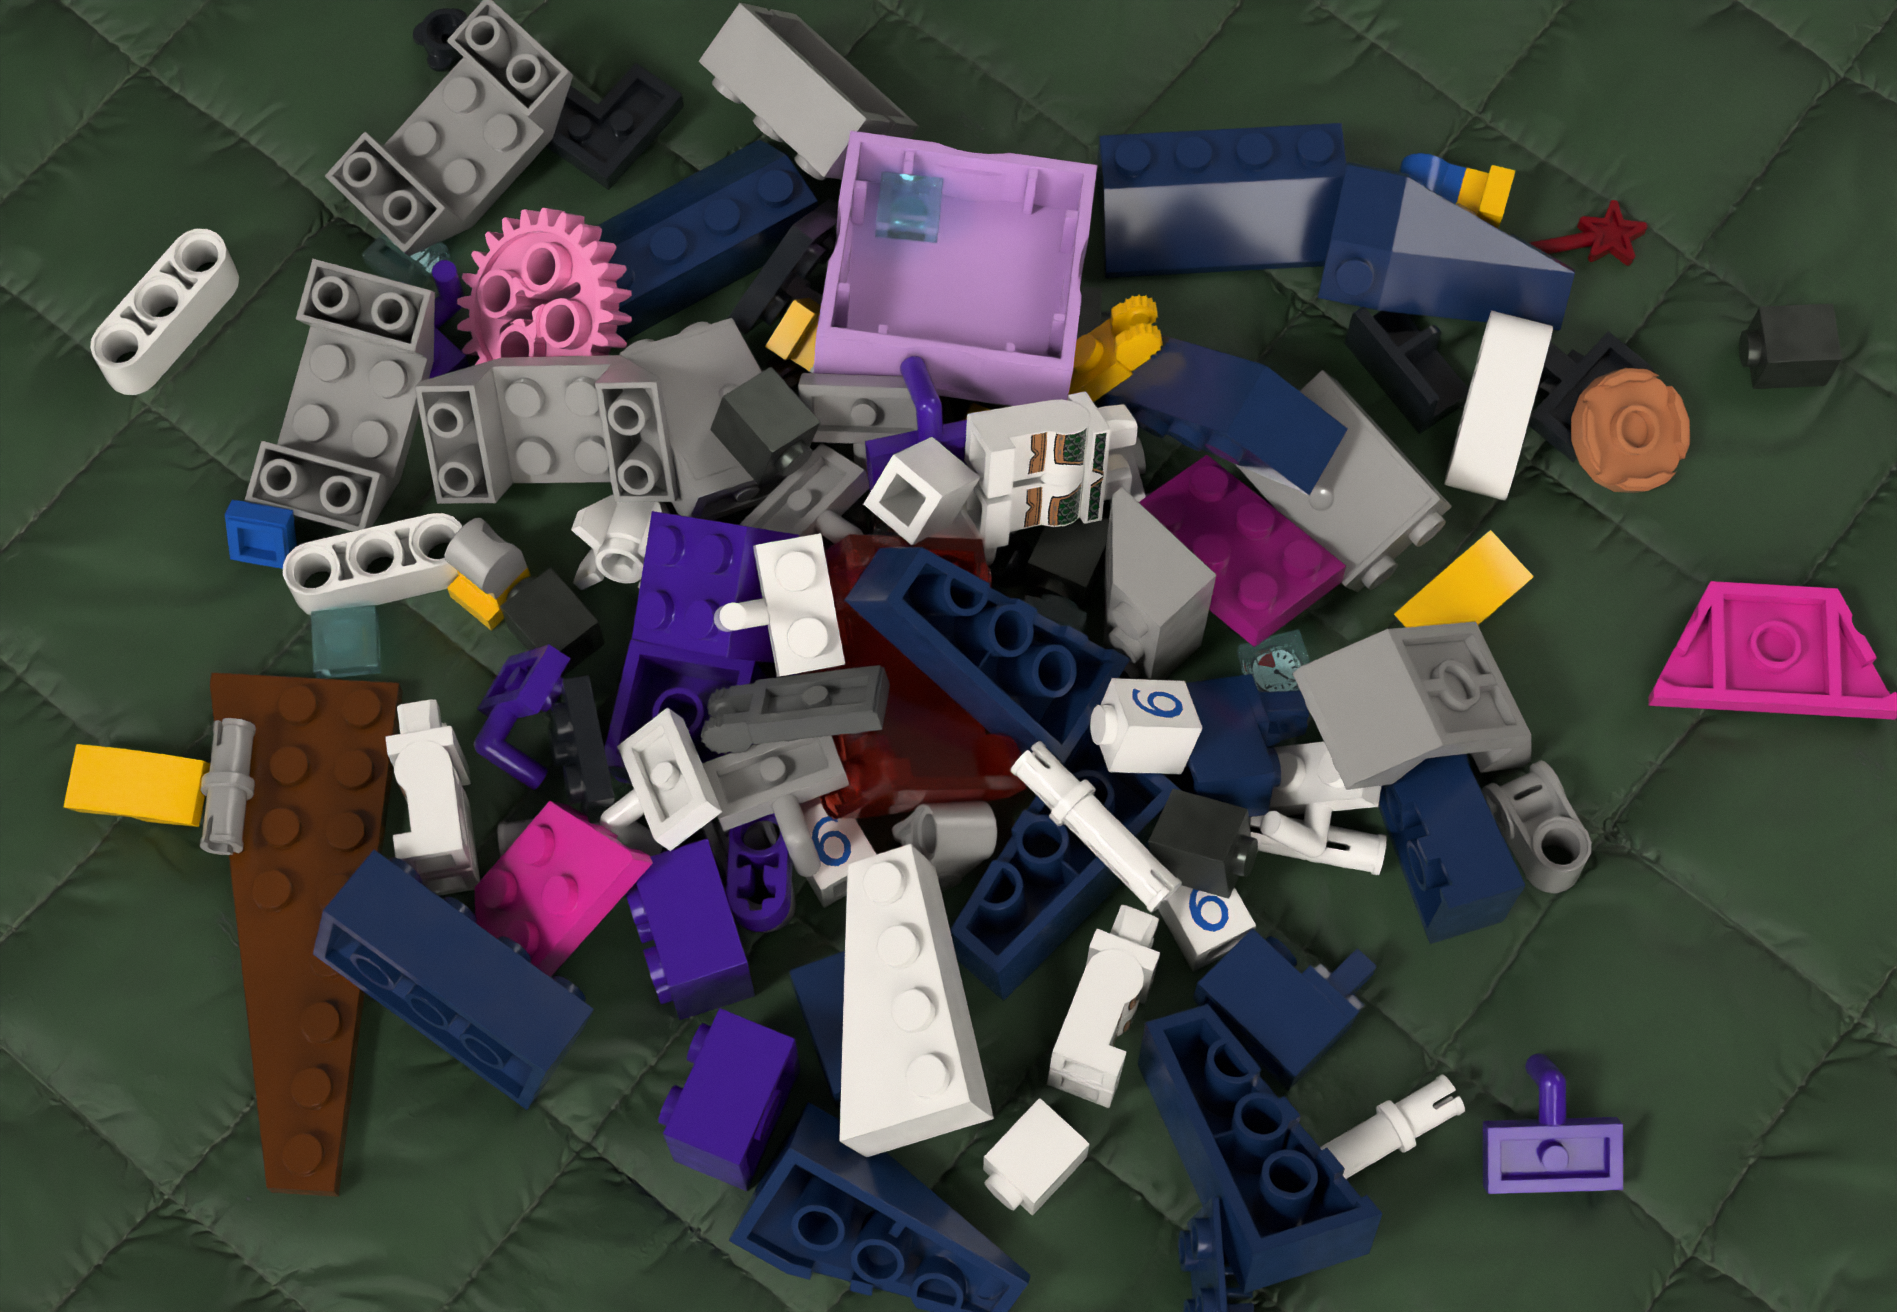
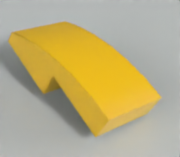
M1490 530L1394 615L1405 627L1476 622L1477 625H1480L1534 576Z
M76 744L63 807L82 813L125 816L145 822L199 827L205 801V795L201 792V782L204 774L210 771V763L202 760L144 751Z

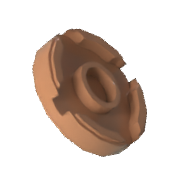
M1624 368L1594 379L1579 395L1571 417V442L1579 464L1594 482L1613 492L1639 493L1667 483L1676 473L1673 471L1677 467L1679 460L1685 459L1690 445V419L1682 397L1672 386L1666 387L1661 380L1657 379L1656 377L1659 375L1647 369Z

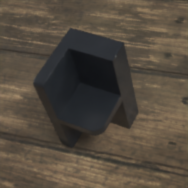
M1363 306L1352 313L1344 344L1419 434L1465 404L1469 388L1436 350L1442 334L1436 325H1431L1421 332L1406 313L1380 311L1372 316Z

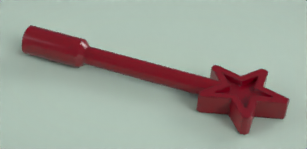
M1611 200L1604 218L1582 216L1579 219L1577 228L1582 233L1529 242V244L1547 254L1592 246L1587 257L1589 262H1594L1610 253L1626 266H1630L1636 256L1631 241L1643 236L1648 225L1646 222L1624 220L1618 201Z

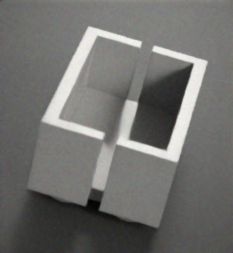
M739 3L699 60L715 76L712 85L729 100L738 104L743 102L756 114L753 119L754 124L770 138L779 142L784 140L798 153L794 158L796 163L805 172L818 180L823 181L825 178L842 180L850 131L910 139L919 127L800 17L793 13L774 9L768 11L764 7Z

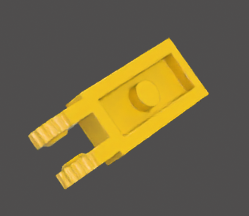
M1140 294L1138 296L1132 295L1129 299L1126 298L1124 303L1120 302L1111 309V317L1076 340L1073 373L1068 395L1086 391L1094 402L1132 376V371L1151 359V355H1156L1157 351H1161L1160 346L1163 345L1161 331L1157 329V325H1152L1156 323V318H1158L1156 302H1153L1152 298H1148L1147 295L1140 296Z

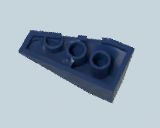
M1347 162L1318 298L1360 307L1364 306L1365 308L1380 311L1488 322L1492 310L1551 325L1553 330H1561L1575 269L1514 234H1507L1480 219L1474 211L1460 203L1456 205L1426 188L1425 183L1409 174Z
M809 1102L778 1147L729 1238V1241L786 1274L810 1280L812 1273L815 1272L851 1282L850 1291L872 1296L874 1288L910 1297L916 1308L929 1312H1008L1029 1284L1031 1276L887 1152L866 1158L841 1143L840 1120Z

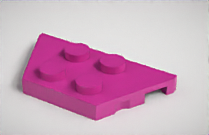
M1710 581L1648 699L1649 706L1895 720L1897 718V692L1892 694L1888 692L1873 665L1877 657L1866 637L1855 629L1852 623L1853 614L1838 588Z
M549 801L474 887L476 924L497 939L500 936H504L517 942L530 955L531 964L551 977L653 862L645 852L631 849L617 841L618 835L600 825L591 824L586 815L570 805Z

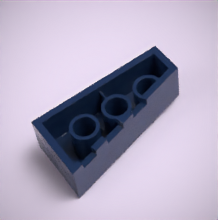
M1162 334L1163 345L1160 346L1161 351H1157L1156 355H1151V359L1132 371V376L1099 398L1100 402L1097 408L1125 404L1136 420L1137 426L1156 437L1164 439L1165 435H1169L1189 448L1197 451L1204 450L1307 495L1311 494L1348 430L1343 424L1266 365Z
M923 547L879 548L845 598V601L1016 757L1020 758L1027 750L1032 753V745L1042 741L1055 758L1064 764L1090 724L1094 708L1097 705H1101L1111 679L1120 677L1130 658L1113 649L1102 648L1089 641V636L1070 626L1057 624L1037 613V608L1018 598H1009L990 588V583Z
M1089 724L1062 765L1080 782L1085 779L1088 780L1096 788L1094 796L1150 852L1149 839L1173 788L1181 789L1161 773L1109 772L1100 745H1096L1093 742ZM1037 795L1028 810L1024 809L1011 829L1012 836L997 860L991 862L950 929L957 960L1002 1001L1122 883L1066 824L1057 826L1049 818L1052 810Z
M1459 754L1426 758L1393 784L1382 785L1378 808L1429 943L1432 944L1503 922L1526 885L1471 771L1467 755Z
M1206 1004L1145 1022L1137 1065L1202 1206L1212 1197H1219L1223 1251L1243 1294L1369 1254L1382 1212L1367 1194L1362 1198L1343 1176L1345 1168L1328 1148L1320 1149L1300 1125L1301 1115L1285 1096L1279 1099L1260 1077V1066L1210 1006Z

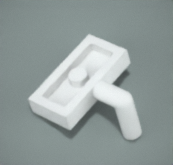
M821 533L753 546L762 599L728 603L719 607L714 614V623L717 628L730 632L768 625L777 677L845 665Z
M666 708L617 746L634 789L602 813L600 826L618 835L616 840L625 846L643 851L649 856L661 853L663 846L671 851L722 812L684 719L671 709ZM645 815L650 830L636 820Z
M1324 741L1274 747L1281 766V783L1279 787H1273L1269 812L1261 821L1260 829L1263 835L1307 857L1316 858L1321 856L1326 849L1332 811L1378 807L1381 786L1346 790L1339 773L1333 765L1332 758ZM1305 814L1303 825L1287 817Z

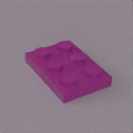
M1208 455L1202 457L1139 502L1216 574L1209 610L1253 647L1259 645L1339 585L1343 580L1346 569L1344 563Z

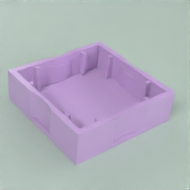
M850 131L838 201L835 247L828 261L816 333L814 373L902 376L900 371L901 363L909 357L918 356L924 360L938 396L1009 406L1048 400H1067L1073 373L1082 298L1080 284L1089 238L1097 165L1014 153H972L947 147L936 142Z

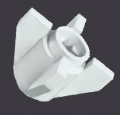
M611 495L578 511L571 530L591 547V550L580 563L573 583L583 590L602 581L605 576L619 583H635L640 580L638 585L640 589L651 513L655 511L670 514L664 502H614V496Z

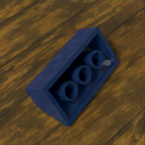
M1342 123L1099 136L1096 176L1105 278L1324 266L1347 165Z
M759 139L597 225L602 229L599 241L614 243L617 247L608 263L625 265L627 269L623 276L616 281L617 288L631 290L632 292L631 297L619 303V311L631 316L632 322L625 325H617L616 334L626 341L766 264L793 224L818 207V200L787 154Z
M373 850L323 910L313 955L528 1110L584 1030L594 1009L585 1003V995L572 982L560 976L551 978L531 964L530 955L517 942L504 936H500L497 939L476 924L477 919L475 915L463 903L452 897L442 899L422 885L421 876L408 863L396 857H391L388 860L376 850Z

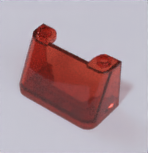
M849 534L824 551L845 665L802 672L800 675L880 665L885 668L890 683L882 730L866 731L858 734L831 735L849 782V786L820 796L822 807L831 818L859 819L915 811L918 805L926 803L1003 799L1026 789L1025 783L1011 772L1012 766L1022 756L1012 737L1006 734L986 735L984 727L845 601V598L879 548L923 547L990 583L989 587L991 588V571L986 564L982 539L926 537L918 543L911 545L901 536Z

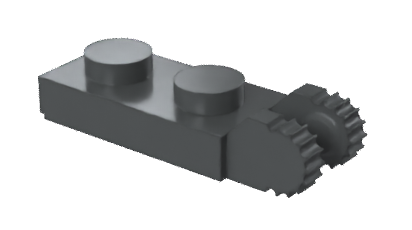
M877 665L756 680L753 684L730 686V689H725L724 687L721 690L716 689V692L712 693L711 698H709L707 709H709L708 714L712 717H710L709 721H705L701 733V742L705 743V748L708 747L711 749V752L716 751L718 754L732 752L734 754L746 752L752 743L789 742L805 738L882 730L890 687L885 668Z

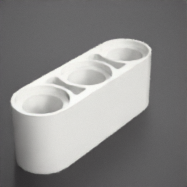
M193 229L181 235L97 328L91 339L90 348L96 363L115 391L124 395H137L146 392L154 386L235 293L239 283V275L224 240L216 232L208 229ZM216 262L209 270L195 272L203 264ZM176 307L169 315L156 317L157 313L162 309ZM136 352L130 360L115 363L124 353Z
M1491 310L1444 485L1506 500L1539 385L1553 326Z
M432 513L306 542L295 547L287 555L283 564V577L298 606L305 613L315 617H329L444 590L459 576L458 572L445 561V558L432 559L427 556L434 546L441 543H450L454 535L462 528V525L453 516L444 513ZM389 557L394 559L386 571L378 574L365 572L367 566L377 558ZM323 571L331 573L328 581L317 588L303 587L306 579L312 574Z

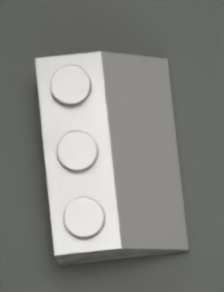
M1122 487L1112 495L1103 565V648L1113 649L1130 658L1119 679L1165 680L1202 644L1216 574Z

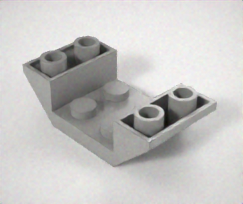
M483 0L448 38L447 42L463 58L393 136L383 145L370 134L364 132L325 175L344 196L408 256L472 228L553 139L573 75L492 0Z
M312 259L296 320L310 326L278 443L276 445L261 441L245 502L293 510L295 516L353 532L373 526L401 480L419 416L415 385L420 381L429 379L433 366L435 292Z
M620 355L498 358L423 380L415 385L437 504L496 503L513 483L611 482L614 502H675L679 497L661 379L659 376Z
M1476 622L1386 629L1305 664L1292 673L1305 699L1306 707L1317 725L1330 753L1333 765L1339 773L1346 790L1393 784L1426 758L1470 753L1480 773L1521 768L1531 762V733Z

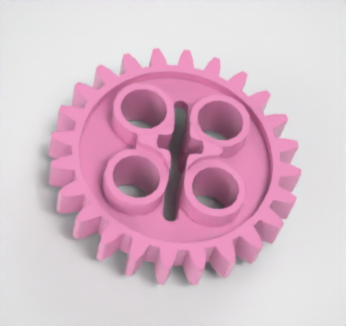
M542 208L539 212L524 209L521 210L520 219L508 217L502 219L503 234L490 231L485 234L490 249L488 253L473 250L471 255L479 270L477 274L463 273L462 279L472 287L471 296L457 299L458 305L469 309V318L461 321L457 328L461 331L471 332L473 339L464 346L462 352L466 355L479 356L480 358L475 365L505 357L609 355L611 347L626 348L627 343L616 334L617 325H625L632 322L631 316L619 311V303L631 297L632 292L631 290L617 288L616 281L623 276L627 269L625 265L608 263L617 247L614 243L599 241L602 229L599 226L584 224L583 216L565 213V211Z

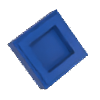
M231 500L225 512L230 560L283 569L287 555L297 547L293 510Z

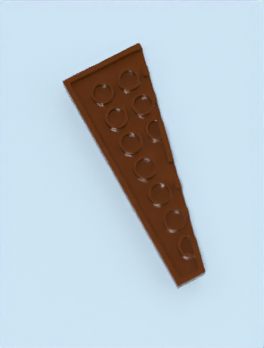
M211 672L210 691L214 722L217 720L222 722L224 718H236L251 722L256 727L249 776L255 781L253 797L246 801L242 839L244 843L243 850L240 853L233 852V855H229L266 1187L272 1193L339 1197L365 992L314 956L313 950L325 907L373 850H376L381 855L383 853L393 765L387 754L386 736L398 734L399 719L397 706L402 703L403 691L399 683Z

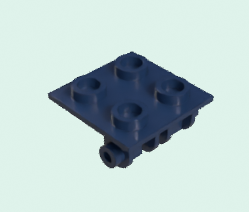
M1212 1197L1187 1222L1188 1230H1181L1179 1233L1178 1254L1180 1268L1182 1272H1191L1192 1299H1185L1183 1312H1254L1253 1303L1227 1304V1301L1250 1299L1253 1297V1291L1243 1294L1240 1287L1226 1288L1225 1280L1237 1279L1231 1267H1224L1229 1262L1223 1251L1219 1197Z

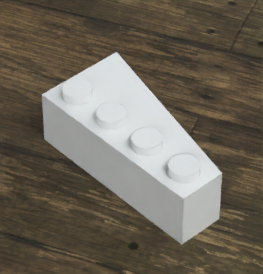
M911 844L850 863L847 870L840 1142L867 1158L994 1119L936 867Z

